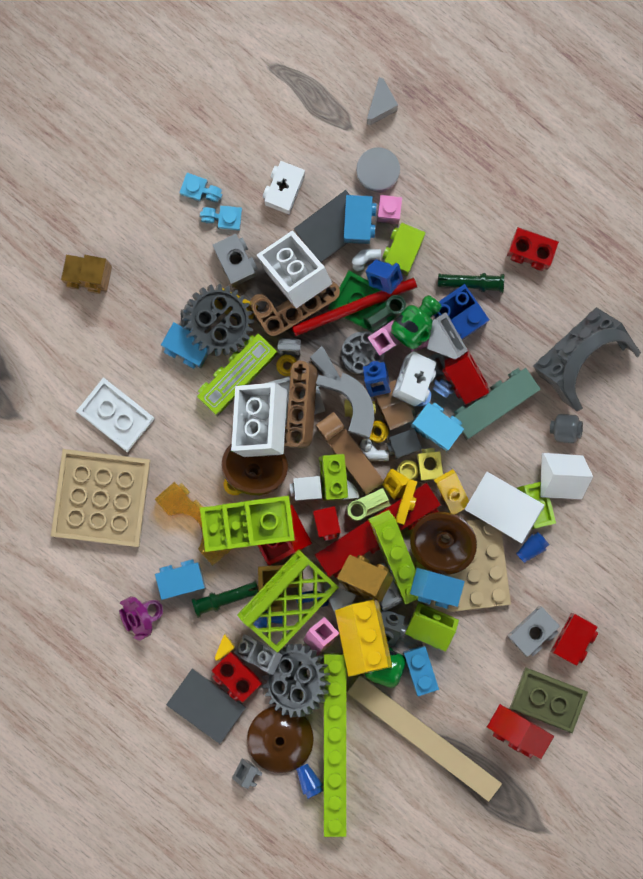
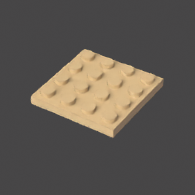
M62 449L51 536L139 547L151 460Z
M481 519L466 521L476 535V555L466 569L455 574L445 575L465 581L458 607L449 605L448 609L435 606L436 601L431 600L430 604L421 603L443 613L511 605L502 532ZM443 535L446 539L450 538L448 535ZM416 560L417 568L430 571Z

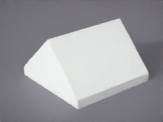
M542 453L541 497L582 499L593 478L584 456Z

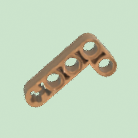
M332 281V285L329 286V294L324 289L319 294L322 297L321 299L318 295H315L312 305L305 306L304 303L298 308H295L289 300L274 308L266 296L257 294L251 298L250 308L267 334L276 336L336 300L340 294V289ZM265 301L266 307L261 311L256 310L257 303ZM295 308V314L292 317H286L287 310ZM270 320H277V325L274 328H267Z
M297 361L291 368L287 426H285L284 447L307 448L313 439L317 368L305 361ZM302 389H305V396L301 399L300 392ZM300 411H303L304 416L302 420L299 421L298 414L300 413ZM301 432L302 439L298 443L296 438L298 433Z
M334 412L316 424L317 430L334 453L345 455L346 469L366 495L384 483L379 473L355 443Z

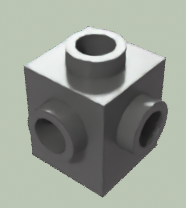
M380 608L387 643L395 646L398 638L403 639L406 626H403L405 616L388 610L383 612L382 608Z

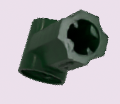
M399 295L391 296L386 302L362 317L364 325L372 333L376 332L392 320H396L406 308V302ZM390 304L397 305L399 311H393L390 308Z

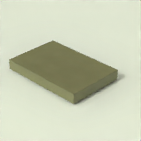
M525 667L510 709L573 734L588 691Z

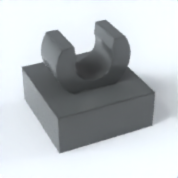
M242 758L232 779L240 786L248 789L249 786L256 787L257 784L253 781V778L256 774L262 776V772L250 761Z

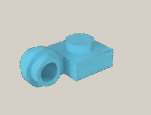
M186 173L179 192L180 195L197 201H201L203 194H206V199L218 202L223 195L221 194L222 189L213 185L206 189L207 179L190 173Z
M220 205L219 214L215 213L216 209L204 207L200 212L202 222L214 223V220H219V229L240 231L242 208Z

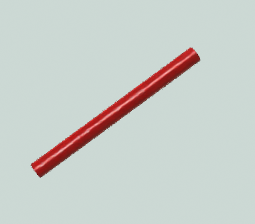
M413 277L401 282L391 294L381 290L292 326L295 336L301 335L388 300L393 295H400L417 288L416 281Z

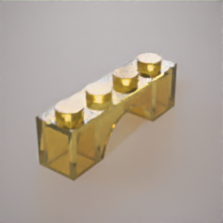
M173 482L155 498L156 502L169 516L187 514L199 523L202 530V541L198 550L212 566L216 565L233 549L205 552L200 507L203 506L197 499L194 501L188 496L190 491L183 483L178 485L176 482Z

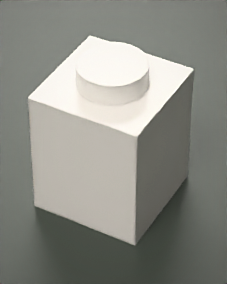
M320 476L293 478L294 483L290 484V495L295 497V501L322 499Z

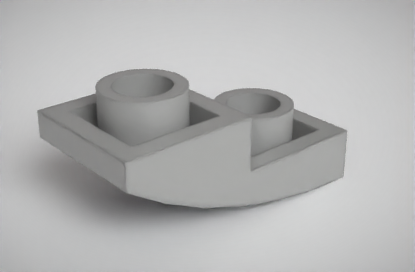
M246 634L243 635L235 652L243 660L256 665L272 675L283 654L277 653L271 647Z

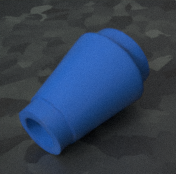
M539 532L532 533L516 554L526 563L546 551V547L550 544Z
M309 764L296 769L303 795H306L307 799L323 792V784Z

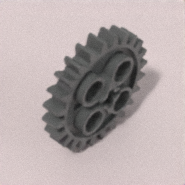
M211 284L207 287V291L204 287L199 290L200 294L195 292L192 295L193 299L187 301L190 307H186L183 310L188 314L182 318L183 321L188 322L183 329H190V333L186 337H194L192 345L199 343V351L207 348V355L211 354L213 350L216 356H219L221 351L225 356L229 354L230 350L233 353L238 351L237 346L243 347V341L250 339L246 333L253 331L248 326L254 323V320L248 319V316L253 314V311L246 310L250 303H242L245 296L243 295L238 298L237 289L230 293V286H227L224 290H222L221 284H218L215 289ZM215 300L222 303V310L215 307ZM231 307L232 311L206 334L204 332L205 329ZM199 314L206 316L207 324L200 322ZM230 316L236 318L237 326H233L230 323ZM214 331H219L222 334V341L215 338Z
M288 644L279 651L283 656L274 674L268 673L262 676L264 680H267V683L262 688H268L269 691L265 694V697H272L269 704H276V711L282 710V715H290V717H297V715L298 717H303L305 713L306 715L312 714L313 710L319 709L318 702H325L322 694L329 693L324 687L330 685V682L325 681V677H328L330 673H324V669L328 665L320 664L323 657H315L317 650H310V646L302 647V644ZM289 662H291V670L288 667ZM308 669H309V671H310V677H309V678L307 677V670H308ZM283 683H284V685H285V690H284V691L282 690V684H283ZM301 690L304 694L303 699H301L300 696Z

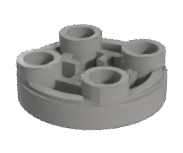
M380 147L369 149L358 160L357 178L366 189L383 193L397 182L400 174L399 161L388 149Z
M369 331L356 332L350 335L342 346L341 357L343 364L350 372L356 375L364 376L363 367L368 366L370 362L378 361L381 363L384 361L385 353L379 356L367 338L372 335Z

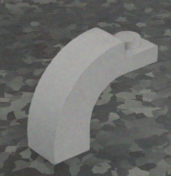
M324 373L323 376L318 375L317 386L339 392L350 401L353 416L348 432L369 438L374 423V408L370 395L364 386L355 378L345 373H342L340 381L336 380L337 376Z

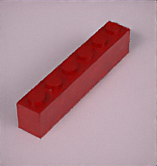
M427 483L414 491L413 497L416 498L413 511L408 510L404 525L397 523L400 531L406 527L411 530L421 517L439 512L437 507L441 504ZM402 499L377 515L389 510L396 519ZM369 520L316 553L315 556L328 577L333 575L336 578L349 555L357 558L358 555L362 556L369 551L374 554L380 550Z

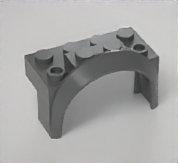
M596 307L542 356L533 367L542 379L553 386L564 403L575 411H579L583 407L576 394L577 376L584 362L595 350L607 343L616 341L621 350L624 351L627 348L637 358L641 352L624 325Z

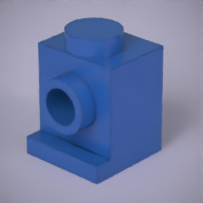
M375 259L366 270L369 285L390 294L403 280L398 263L391 265Z
M372 361L368 366L363 367L364 382L370 397L391 392L385 362ZM382 381L384 383L383 385L372 387L373 383Z

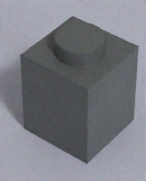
M414 428L389 437L390 442L387 443L390 455H395L396 459L422 449Z

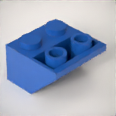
M465 284L439 301L441 304L440 312L432 316L433 319H436L446 312L462 340L479 330L490 320Z

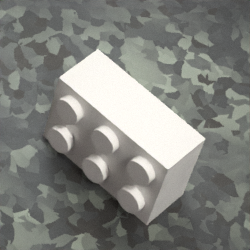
M293 230L257 254L265 272L295 308H298L332 285L325 267Z
M276 383L235 386L231 451L243 457L284 454L287 390Z

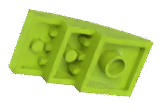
M289 496L200 507L205 552L295 540Z

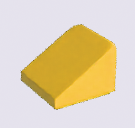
M390 469L382 485L395 500L403 497L407 481L410 479L396 470Z
M226 633L223 635L215 655L216 661H219L235 648V644Z

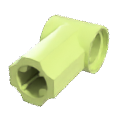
M383 488L349 503L346 507V515L353 521L361 520L390 506L389 499ZM355 504L362 508V514L359 517L351 514V507Z

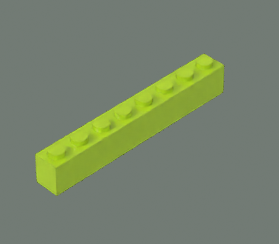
M324 653V664L328 665L324 669V673H330L328 677H325V681L330 682V685L324 687L329 692L324 694V837H346V663L344 653Z

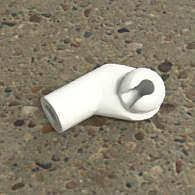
M381 249L361 250L352 259L353 269L355 271H362L364 264L368 260H381Z
M363 439L359 448L369 461H389V450H377L370 439Z

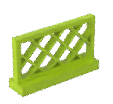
M298 549L237 616L278 653L339 587ZM309 565L313 569V578L302 579V571ZM317 582H327L331 585L325 593H317ZM302 583H313V594H302ZM290 584H298V595L286 596V588ZM313 598V606L310 609L302 610V599ZM298 599V610L286 611V600ZM282 600V611L271 612V604L274 601ZM298 614V622L293 626H286V615ZM271 616H282V626L271 627ZM259 617H267V628H257L254 622ZM282 631L283 638L277 644L272 642L271 632Z

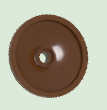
M232 443L225 450L221 464L222 472L227 482L236 490L248 495H265L275 491L283 484L288 471L285 454L243 457L231 451Z
M435 512L428 514L416 523L411 533L410 545L414 557L424 568L434 573L445 575L458 573L472 563L477 552V539L472 527L464 519L452 513ZM443 535H448L450 538L446 539Z
M272 706L260 712L252 721L247 735L248 749L254 761L265 770L274 773H286L299 768L310 756L314 742L313 730L305 716L298 717L297 715V717H290V715H282V710L276 711V706ZM278 737H282L284 739V743L282 745H278L276 743V739Z

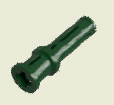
M439 273L438 287L459 288L465 284L467 288L479 289L481 292L492 290L503 293L505 275L493 276L482 273L480 276Z
M256 581L219 594L211 592L209 596L201 599H191L197 618L201 617V614L213 610L217 612L221 606L255 596L259 590L249 591V589L257 587Z

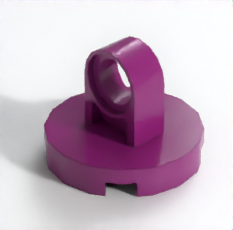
M132 596L120 602L123 606L119 610L121 620L128 632L132 630L136 634L133 638L141 641L150 636L152 633V622L159 619L163 614L162 604L157 600L141 603L136 597ZM150 604L156 607L154 616L148 614L147 610Z

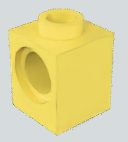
M435 448L422 449V453L417 455L420 481L434 480L442 476L440 451L435 452ZM431 458L435 461L436 467L434 470H427L424 467L425 459Z

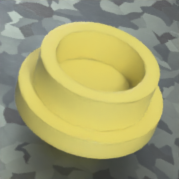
M405 460L399 464L397 472L411 480H415L419 474V467L414 461Z

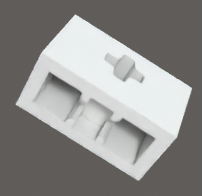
M280 161L279 166H274L270 177L273 181L271 186H266L262 197L265 199V206L290 215L304 180L305 170ZM283 183H285L287 185V188H284L283 191H280L279 186H282Z
M414 351L404 358L392 396L412 406L425 402L430 392L428 390L429 384L436 375V370L434 369L437 362Z

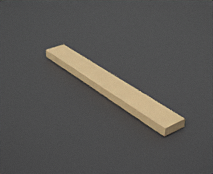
M359 675L347 691L350 696L488 802L502 785L495 777L363 676Z

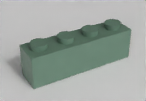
M527 368L523 370L515 369L508 374L510 379L504 383L499 380L490 387L491 392L474 400L473 404L466 408L463 405L454 411L456 415L454 417L462 422L461 427L464 428L462 435L466 440L541 390Z

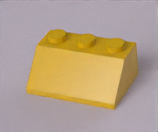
M373 599L335 610L348 677L392 668L379 601Z

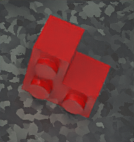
M499 704L487 725V728L494 732L493 737L502 742L505 740L509 741L508 746L529 758H532L534 755L542 759L554 738V735L501 704Z

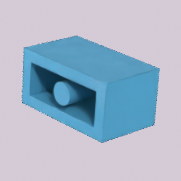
M346 195L344 243L370 244V238H375V225H371L372 216H376V203H372L373 196Z
M173 322L161 343V346L165 349L164 353L174 359L176 356L184 359L183 363L192 369L196 366L201 368L208 357L207 348L199 351V343L192 345L194 337H186L190 331L183 329L182 326Z
M193 559L181 562V567L173 569L172 565L159 568L160 573L155 574L161 600L206 588L200 562L194 563Z
M417 568L410 594L418 596L417 601L430 604L431 600L436 601L435 606L448 609L449 605L458 607L465 581Z
M422 645L403 651L417 696L439 690L426 647Z

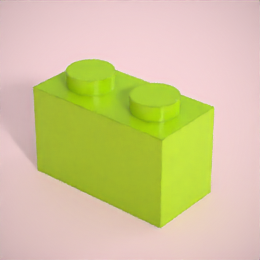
M401 222L400 227H395L390 239L394 240L391 248L386 247L382 256V259L385 260L384 263L391 265L398 263L401 273L408 276L426 232Z
M418 602L409 620L405 634L446 652L456 633L459 619Z

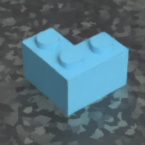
M428 402L410 428H414L422 437L427 440L430 439L447 452L464 430L461 427L462 422L454 416L450 418L443 413L444 409L435 402L432 405Z

